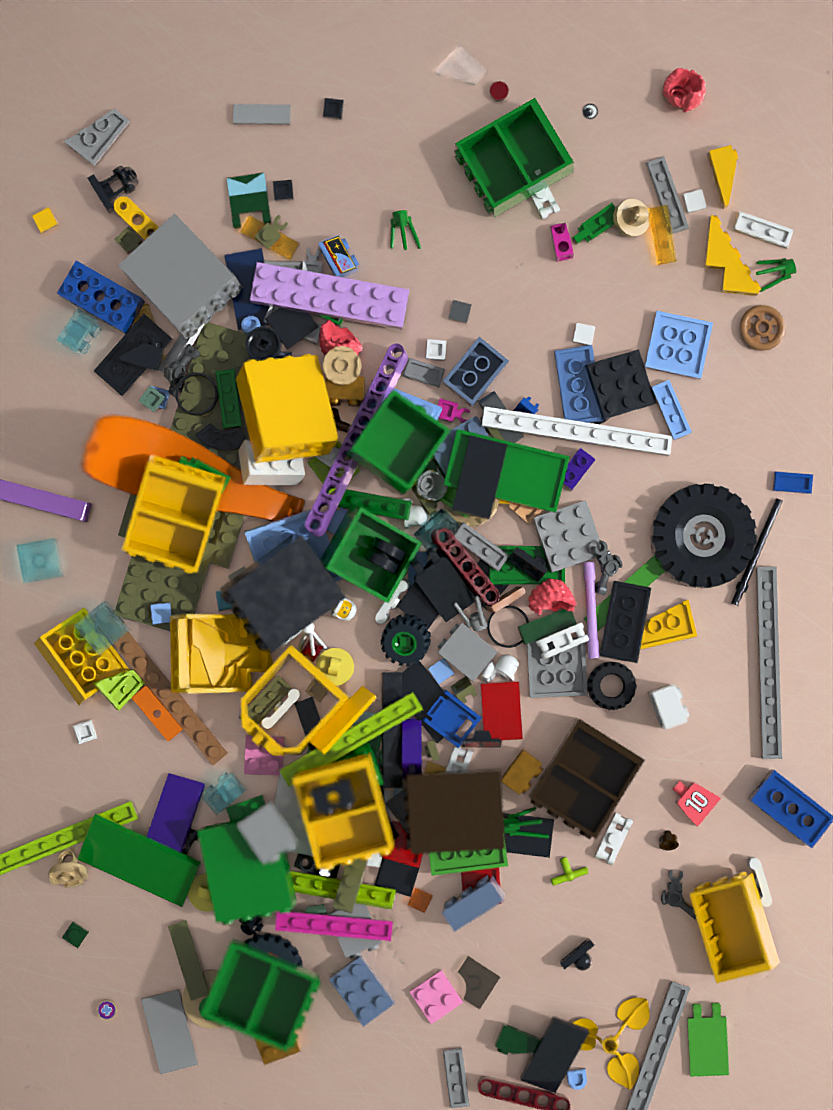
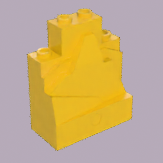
M234 614L170 615L171 693L248 692L252 686L251 672H266L273 665L271 653L259 650L254 643L255 637L245 631L243 628L245 623L241 619H237Z

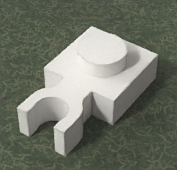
M307 248L306 255L308 261L303 260L302 270L321 274L322 262L316 261L319 257L320 249H317L316 255H311L309 253L310 248Z

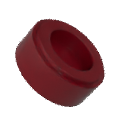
M502 81L494 82L490 87L492 99L503 101L507 98L509 93L507 84Z

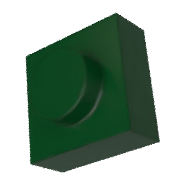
M73 921L62 938L76 948H79L89 931Z

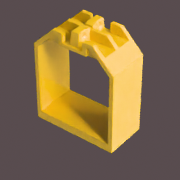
M290 645L241 698L242 727L253 737L252 741L258 747L262 745L272 756L301 755L311 744L310 741L340 710L349 700V697ZM292 658L339 702L297 748H282L248 717V704L286 662Z

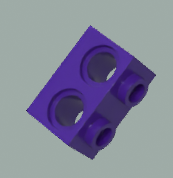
M580 448L568 463L563 485L572 491L596 459Z

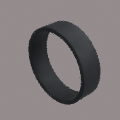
M194 372L181 378L176 386L175 397L183 411L190 415L199 416L210 412L215 407L218 400V389L215 382L209 376ZM192 376H203L209 379L215 388L214 402L207 410L202 412L186 410L182 407L178 398L181 384Z
M507 605V606L504 607V608H513V609L518 610L519 612H521V613L523 614V616H524L525 619H526V622L529 623V620H528V617L526 616V614H525L521 609H519L518 607L511 606V605ZM493 612V613L490 615V617H489V619H488V622H487V625H488V626H487V631H488V634H489L491 640H492L494 643H496L497 645H499V646H501V647H505V648H511V647H515V646L520 645V644L523 642L522 640H521L520 642H518L517 644L509 645V646H508V645H502V644L498 643V642L492 637V635H491V633H490V627H489V626H490V620H491L492 616L495 614V612Z

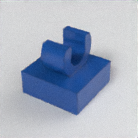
M531 397L523 398L513 411L536 414L539 404L532 405L529 402Z

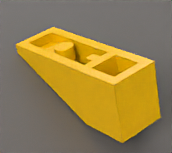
M732 145L711 150L707 154L723 209L729 205L737 164L736 160H738L737 151L732 149Z

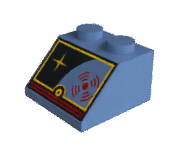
M338 235L318 243L319 249L334 276L346 278L358 271L356 266L359 263L354 255L350 256L347 250L350 247L345 238L341 240Z

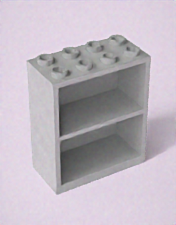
M175 213L118 265L186 339L194 336L198 332L199 327L208 323L212 319V315L222 310L231 298L236 297L243 288L227 267Z

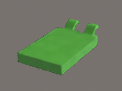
M712 1003V1017H701V1005L692 1004L693 1017L687 1018L690 1077L729 1075L727 1017L721 1016V1004Z

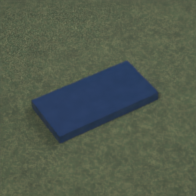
M262 248L224 255L227 269L243 287L240 293L232 298L238 331L242 330L241 322L248 316L257 317L261 326L269 325L263 321L270 306L253 304L250 301L257 262L263 263L264 260Z

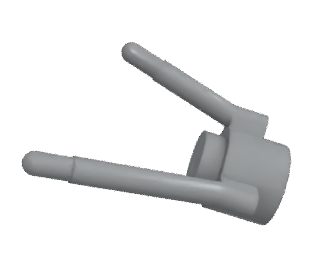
M478 596L475 597L478 612L471 614L470 619H468L459 605L454 603L455 608L465 620L468 628L472 627L475 632L487 628L488 625Z

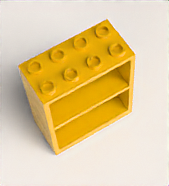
M304 354L300 357L286 356L282 359L267 358L264 361H246L236 377V383L255 463L329 455L339 439L318 355Z
M151 455L122 550L131 556H144V559L151 562L161 561L167 567H180L187 573L197 572L226 477Z
M370 753L295 773L292 781L317 869L328 870L334 868V864L341 863L342 865L352 863L353 859L360 858V860H366L371 858L372 854L379 853V855H385L391 852L390 850L393 849L395 840ZM349 777L356 797V801L352 803L353 806L346 809H341V807L335 808L334 812L327 815L317 814L310 793L311 788ZM336 793L328 795L329 799L333 802L339 800V796Z

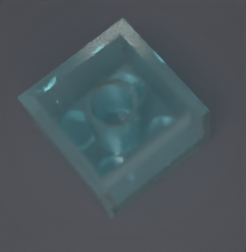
M77 308L57 338V341L81 357L82 354H86L90 349L91 345L89 343L93 338L96 339L102 330L100 328L101 324L95 318Z
M56 538L17 545L23 583L27 584L64 577L58 540Z
M103 601L74 625L98 655H102L131 631L107 601Z

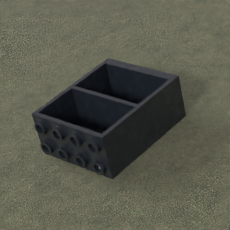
M292 534L220 588L222 591L221 597L227 604L230 603L232 605V612L236 618L241 619L245 623L243 628L249 635L252 634L255 637L254 643L259 650L273 653L346 598L301 534Z

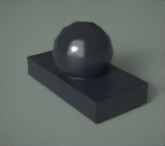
M590 938L586 939L560 960V965L564 970L572 963L578 970L584 971L589 969L592 965V957L587 951L595 946Z

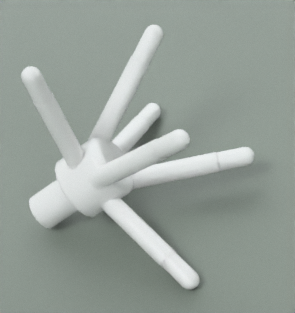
M313 623L300 632L303 635L297 651L301 652L306 636H309L311 654L314 656L313 637L320 645L324 646V650L328 648L313 631L315 628Z

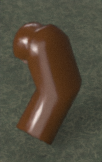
M332 407L331 410L336 429L348 432L350 424L341 421L338 409Z

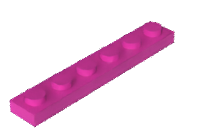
M277 911L275 930L391 941L393 921L301 912L279 914V911Z

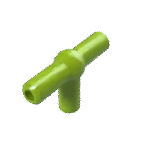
M567 857L560 859L565 874L552 878L551 883L555 886L566 881L570 882L589 872L586 866L572 871Z

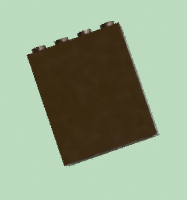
M577 718L529 794L530 802L540 809L544 806L548 809L547 813L556 819L560 816L564 819L563 823L573 830L576 826L580 829L579 833L589 840L592 837L596 839L645 759Z
M499 768L406 773L407 778H403V789L407 791L408 797H404L405 811H409V817H405L406 830H410V836H406L407 850L411 849V854L505 849L501 770Z

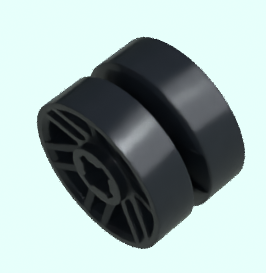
M257 327L248 334L246 339V349L252 360L278 359L281 354L282 344L280 337L270 327ZM263 342L267 344L265 349L261 347Z
M375 536L371 546L377 551L368 549L364 558L395 574L399 565L393 559L402 562L406 553Z

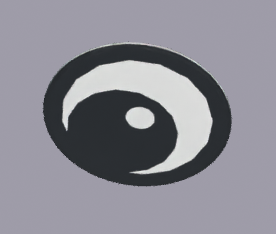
M586 104L582 110L584 117L587 119L595 118L598 114V108L594 104Z

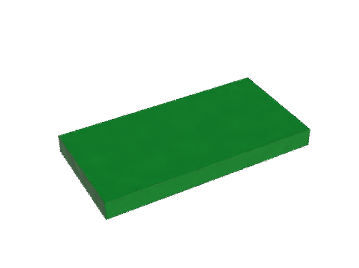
M497 546L508 555L518 547L533 557V559L539 555L546 560L541 546ZM505 561L499 571L488 565V579L493 585H541L550 578L561 580L565 583V568L550 573L546 563L545 567L548 570L537 582L508 561Z

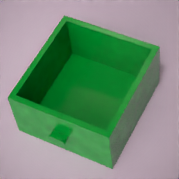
M393 389L385 397L346 454L397 491L404 494L410 490L450 432V429L426 413L427 410L419 404L415 405Z
M351 504L320 561L327 570L378 599L389 603L401 580L405 577L410 562L414 559L422 542L365 509ZM375 536L406 553L402 562L393 559L399 565L395 574L364 558L368 549L377 551L371 546Z

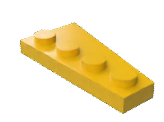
M689 599L645 621L640 650L697 637Z

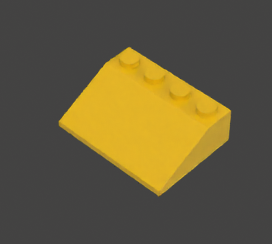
M85 607L40 636L34 643L78 705L99 692L94 686V682L129 670Z

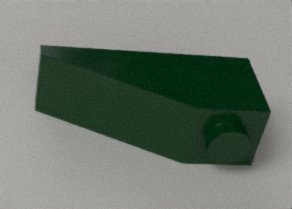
M503 1023L495 1041V1047L498 1048V1052L508 1055V1053H533L541 1038Z

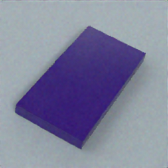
M168 773L147 837L182 853L205 784Z

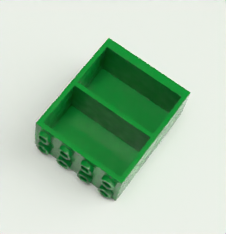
M536 98L531 99L455 143L456 150L454 152L460 166L464 165V173L469 182H474V190L479 198L483 197V205L488 214L492 213L494 218L574 172V161ZM540 169L541 173L536 175L535 171Z
M246 818L203 826L198 830L216 923L222 922V925L234 923V920L240 918L241 921L251 920L255 915H260V918L268 917L276 911H279V914L291 912V909L297 903L287 853L283 851L278 854L280 858L272 864L269 862L263 864L237 826Z
M233 938L200 1016L288 1052L289 1048H294L298 1038V1034L295 1033L297 1029H302L306 1019L303 1016L304 1011L309 1012L313 1002V998H311L312 992L317 993L321 980L318 979L319 974Z

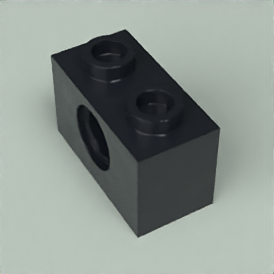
M349 777L317 786L310 790L317 814L327 815L334 812V809L338 807L346 809L352 807V803L356 801ZM336 793L339 796V800L333 802L329 799L328 795Z

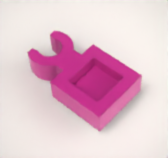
M441 398L439 400L438 406L442 407L439 419L453 422L455 417L462 423L467 421L461 417V414L463 412L470 413L469 409L462 408L459 410L457 409L458 403Z

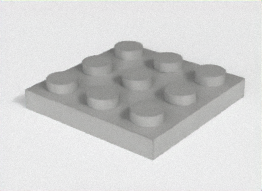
M587 501L558 509L556 513L549 512L532 518L550 573L598 556L591 549L592 546H595L600 550L601 544L599 543L600 539Z
M539 640L527 644L530 698L588 695L585 642L544 660L541 655L543 654L542 650L536 644ZM553 642L547 643L549 650L555 649Z

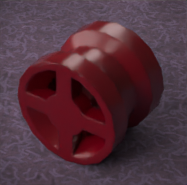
M308 641L301 654L303 656L307 655L310 661L314 662L324 646L317 645L314 641L315 655L313 656L311 654L310 641Z

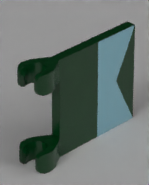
M264 172L227 178L234 229L241 228L239 214L262 211L264 224L267 222L271 224Z

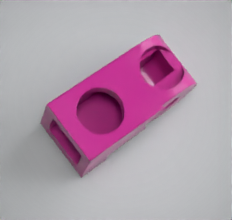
M566 223L551 225L550 229L556 262L573 259L574 253Z

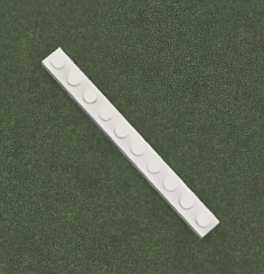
M491 407L483 408L481 427L669 456L671 452L672 436Z

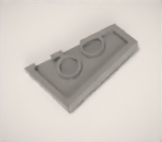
M113 109L96 120L95 123L82 129L78 134L64 142L95 166L130 123V120L116 109Z

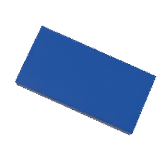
M774 472L773 491L812 494L813 474Z

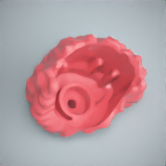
M676 68L664 81L663 96L674 107L682 108L683 112L686 113L701 105L705 97L706 83L702 76L695 73L694 70L689 71L688 69Z
M327 320L320 327L319 343L321 352L324 355H327L333 348L340 346L353 349L357 355L362 351L361 343L348 328L335 326L331 320Z
M547 579L541 585H538L536 589H533L532 595L528 598L529 608L538 615L542 614V609L554 612L558 611L559 608L571 612L575 610L576 602L567 585L561 580Z

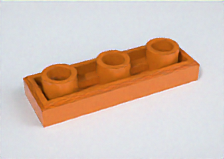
M147 685L132 697L134 702L168 742L183 730ZM156 710L161 712L160 717L154 715Z

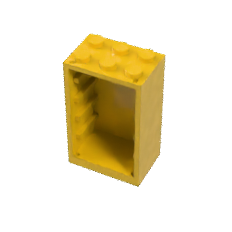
M746 871L740 872L728 879V876L716 879L717 881L712 882V884H710V881H706L694 887V891L690 893V898L716 984L770 971L779 963L753 873L746 874Z

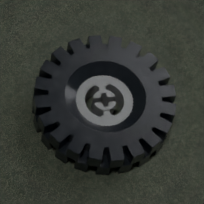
M694 484L673 493L659 507L655 519L652 521L650 540L651 545H653V554L656 561H659L660 567L666 574L668 573L671 576V579L692 588H712L730 582L748 566L747 564L755 552L753 550L754 545L757 544V535H755L756 524L755 519L751 518V510L747 504L744 505L742 503V498L736 493L732 494L729 492V489L723 486H714V484ZM697 523H707L715 530L716 537H713L712 531L708 529L705 533L707 539L701 542V545L712 544V547L708 550H700L691 542L690 535L693 536L696 544L699 543L701 540L699 534L703 533L706 528L701 527L696 530L694 525Z

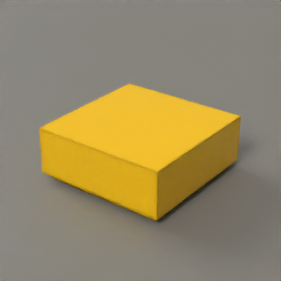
M49 207L32 215L41 233L58 225Z

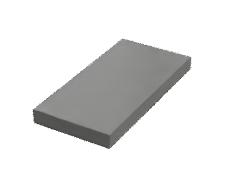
M179 989L141 999L160 1075L198 1065Z

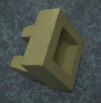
M467 676L450 686L458 699L463 703L467 702L465 698L467 695L471 694L473 697L477 695L474 686Z

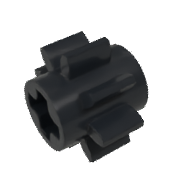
M255 915L252 917L253 919L241 921L240 918L239 922L242 923L240 926L241 930L247 935H256L264 927L261 923L263 919L260 918V915Z

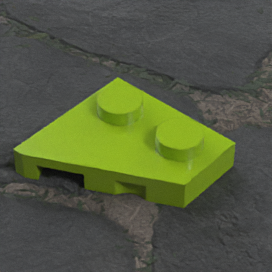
M132 669L94 682V686L116 710H120L145 684Z

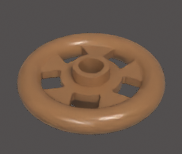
M767 305L754 306L743 315L740 321V334L744 342L751 348L760 351L770 350L782 341L785 334V322L782 315L775 308ZM765 313L773 316L771 321L763 318ZM753 315H756L759 319L752 324L749 320ZM764 325L765 331H760L759 326ZM772 325L778 326L777 334L771 333ZM753 329V332L756 335L753 338H751L748 334V330ZM768 336L769 342H760V337Z

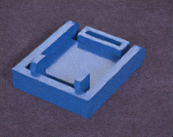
M445 690L443 693L449 698L446 700L440 696L427 713L432 720L429 721L424 717L422 721L455 747L459 748L463 740L468 737L482 717ZM468 719L473 724L461 738L456 732L464 721Z

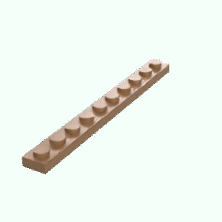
M106 605L93 615L92 619L210 763L214 765L227 755L228 752L184 698L179 693H171L170 681L111 609Z

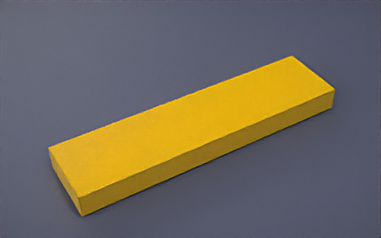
M361 686L313 737L310 743L325 754L377 697L364 686Z

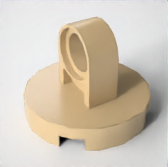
M627 199L616 206L613 220L622 235L637 237L648 229L650 214L647 207L641 201Z
M345 346L333 348L327 353L323 361V372L326 378L337 385H348L355 381L362 367L361 359L357 353Z
M70 850L62 851L58 856V864L49 870L50 883L57 886V883L64 884V888L82 885L84 879L87 880L88 878L86 867L78 864L77 857ZM67 856H72L70 862L63 863Z

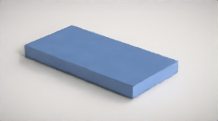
M592 345L554 351L564 419L586 423L604 421L602 420L585 365L595 362Z

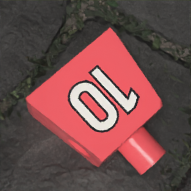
M678 781L672 788L680 796L676 804L697 827L721 799L694 782L687 787L681 781Z

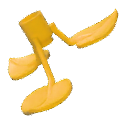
M641 997L628 999L619 1006L617 1016L624 1023L615 1036L609 1035L604 1040L596 1036L598 1027L591 1019L581 1018L573 1022V1024L589 1030V1034L580 1050L589 1051L594 1049L596 1040H598L606 1053H613L618 1056L609 1061L607 1072L613 1081L627 1089H631L637 1081L639 1062L633 1054L625 1053L621 1056L616 1050L619 1046L618 1037L626 1025L633 1030H640L649 1021L648 1000Z

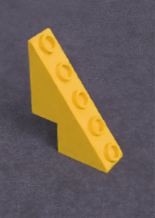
M710 215L704 268L723 270L721 293L757 296L761 290L760 285L750 277L751 271L746 264L743 265L739 259L741 254L736 247L733 249L730 244L731 238L726 231H722L720 227L722 224L717 215Z

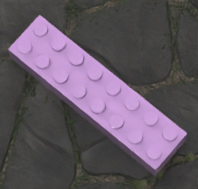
M257 262L250 301L253 304L402 330L409 289Z

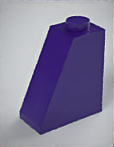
M410 718L402 721L403 778H407L406 773H422V720Z

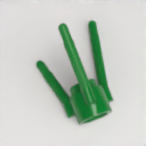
M407 210L393 212V219H390V248L393 249L396 226V228L401 230L403 248L407 250L405 227L409 225L418 249H421L411 216H408Z
M783 258L756 262L758 265L778 264L777 267L757 271L756 275L775 271L783 275L762 287L760 292L786 279H790L791 274L796 273L793 259L787 260Z
M536 807L515 814H509L508 818H503L505 834L510 833V836L549 838L547 834L516 831L520 830V826L542 823V820L519 822V818H517L536 811Z

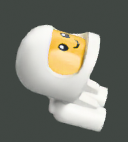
M345 598L330 609L329 612L342 621H349L355 616L357 608L353 601Z

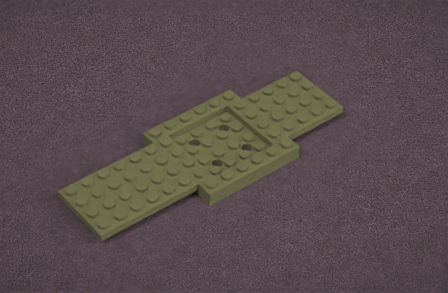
M209 322L206 323L200 331L195 347L200 352L198 358L191 360L187 374L194 372L206 374L215 382L216 386L215 371L235 369V376L237 377L243 364L246 361L252 360L246 349L248 335ZM264 342L261 345L263 349H265L267 346V344H265ZM203 376L187 378L179 399L180 404L190 412L207 410L215 399L214 385ZM238 391L242 426L238 428L248 440L249 433ZM219 396L215 407L204 415H190L178 405L171 430L202 445L241 470L239 448L234 450L214 449L204 444L196 436L199 431L210 423L215 428L223 431L234 429H223ZM130 494L118 536L126 538L138 496ZM215 512L197 572L187 573L177 566L173 568L167 567L161 561L151 562L144 559V556L141 555L131 556L114 615L170 631V622L153 624L151 605L171 603L172 615H195L210 563L227 569L230 568L245 515Z

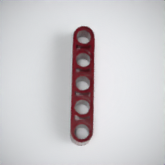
M446 528L434 529L431 533L432 542L442 555L447 557L473 594L478 596L479 601L483 604H496L499 601L500 593L453 533ZM440 532L445 534V539L442 542L438 538ZM452 547H455L457 550L454 557L450 554ZM465 561L468 563L469 566L467 571H463L462 564ZM478 576L480 584L475 586L474 579ZM488 591L492 593V598L489 601L486 599Z
M483 1076L477 1082L479 1093L486 1097L540 1110H570L568 1097L560 1093H553L489 1076ZM485 1081L490 1082L492 1085L487 1091L481 1089V1084ZM507 1086L510 1088V1093L502 1095L499 1092L500 1088ZM521 1091L529 1093V1097L525 1100L520 1099L518 1095ZM539 1096H547V1102L539 1104L537 1102ZM559 1100L567 1102L566 1107L563 1109L557 1108L556 1103Z

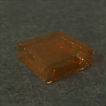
M415 887L407 905L425 913L433 895Z

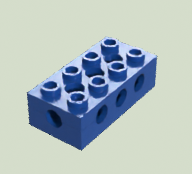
M77 260L57 292L63 299L124 334L128 332L145 303L138 295ZM88 284V289L81 292L82 287ZM100 294H105L104 299L98 301V296ZM117 303H121L120 309L114 310V306Z
M771 769L748 799L810 848L814 847L833 822L832 814L773 769ZM778 791L781 794V798L779 801L774 802L772 795ZM794 803L796 806V810L794 813L790 814L788 812V806ZM809 815L811 817V823L805 826L803 824V819L805 816Z

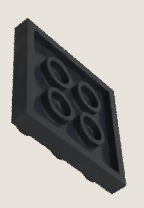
M639 349L585 365L602 420L657 404Z

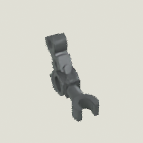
M190 344L185 347V354L180 361H174L169 367L164 368L163 376L170 381L169 393L174 397L176 386L186 372V364L191 359H196L200 355V352ZM181 384V386H180V388H179V391H180V392H182V389H183V385H182V384Z
M600 540L601 549L598 550L595 546H592L591 549L593 553L598 554L596 558L601 565V573H603L600 581L595 584V592L605 595L609 577H612L618 571V568H622L623 564L619 556H612L611 552L607 551V543Z
M670 870L668 872V876L671 879V882H668L669 893L666 895V890H663L661 895L662 904L666 905L668 903L672 907H680L693 919H696L694 908L683 899L682 883H679L683 878V872L680 871L679 877L674 878L672 876L673 871Z

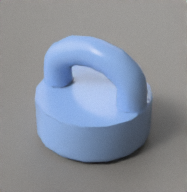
M248 316L241 322L242 330L247 335L253 329L261 326L259 319L255 316Z

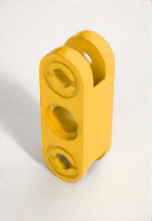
M122 196L115 200L114 210L118 216L144 241L149 237L150 232H155L159 228L128 197ZM127 205L126 209H121L122 206ZM137 216L143 218L140 225L133 224V219Z

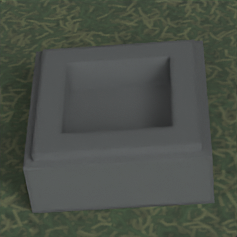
M453 300L448 319L467 324L472 304Z

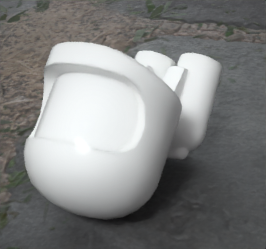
M397 498L412 501L410 498ZM411 505L409 520H404L405 529H409L410 526H423L426 523L428 514L423 506Z
M503 655L495 666L493 662L488 663L481 675L482 680L489 683L497 675L513 682L519 663L515 657Z

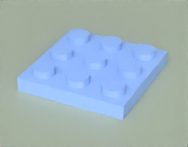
M656 311L645 368L701 379L713 322Z

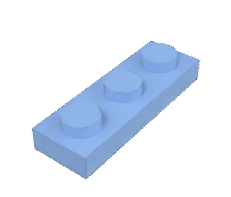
M670 380L651 387L673 440L692 433Z

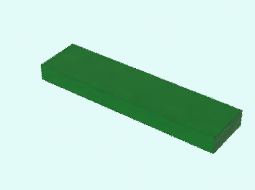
M346 489L338 507L349 509L350 505L354 504L372 514L409 520L412 501Z

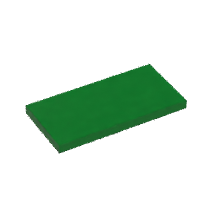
M457 429L443 486L457 489L469 437L472 435L508 444L496 491V499L553 513L557 512L570 456Z
M97 814L92 819L78 856V860L180 907H183L201 864L196 859Z

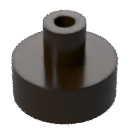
M670 830L664 831V835L659 837V847L662 850L670 851L679 846L678 837L672 834Z

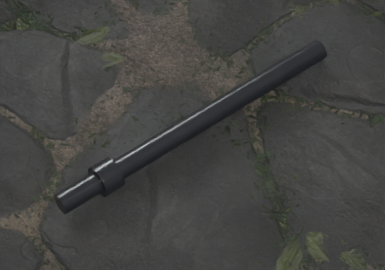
M778 498L774 502L755 546L753 557L748 562L741 581H738L735 589L737 590L731 602L735 606L739 605L743 594L746 593L749 587L747 584L783 503Z

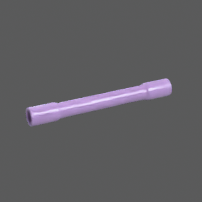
M595 562L583 563L589 638L587 641L588 659H597L600 656L597 637Z

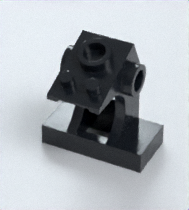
M119 166L112 171L114 175L101 182H98L94 174L87 178L108 213L114 211V206L111 203L112 200L124 193L129 194L136 189L135 186L139 181L137 180L136 172L132 168ZM119 179L123 187L113 192L110 184Z

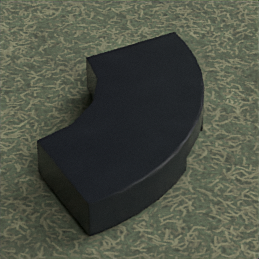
M211 423L196 434L197 438L204 444L218 450L238 449L244 440H247L238 427L223 431L215 428Z

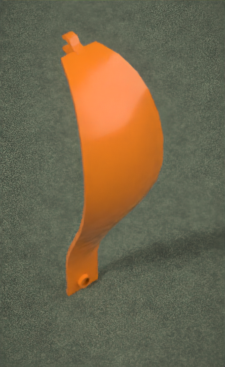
M108 415L99 418L95 422L85 443L80 462L82 472L90 478L119 491L138 496L151 455L178 462L181 456L190 460L194 457L231 476L229 483L220 496L216 511L251 516L273 522L302 512L305 500L275 490L266 485H243L240 469L202 445L164 426L129 416Z

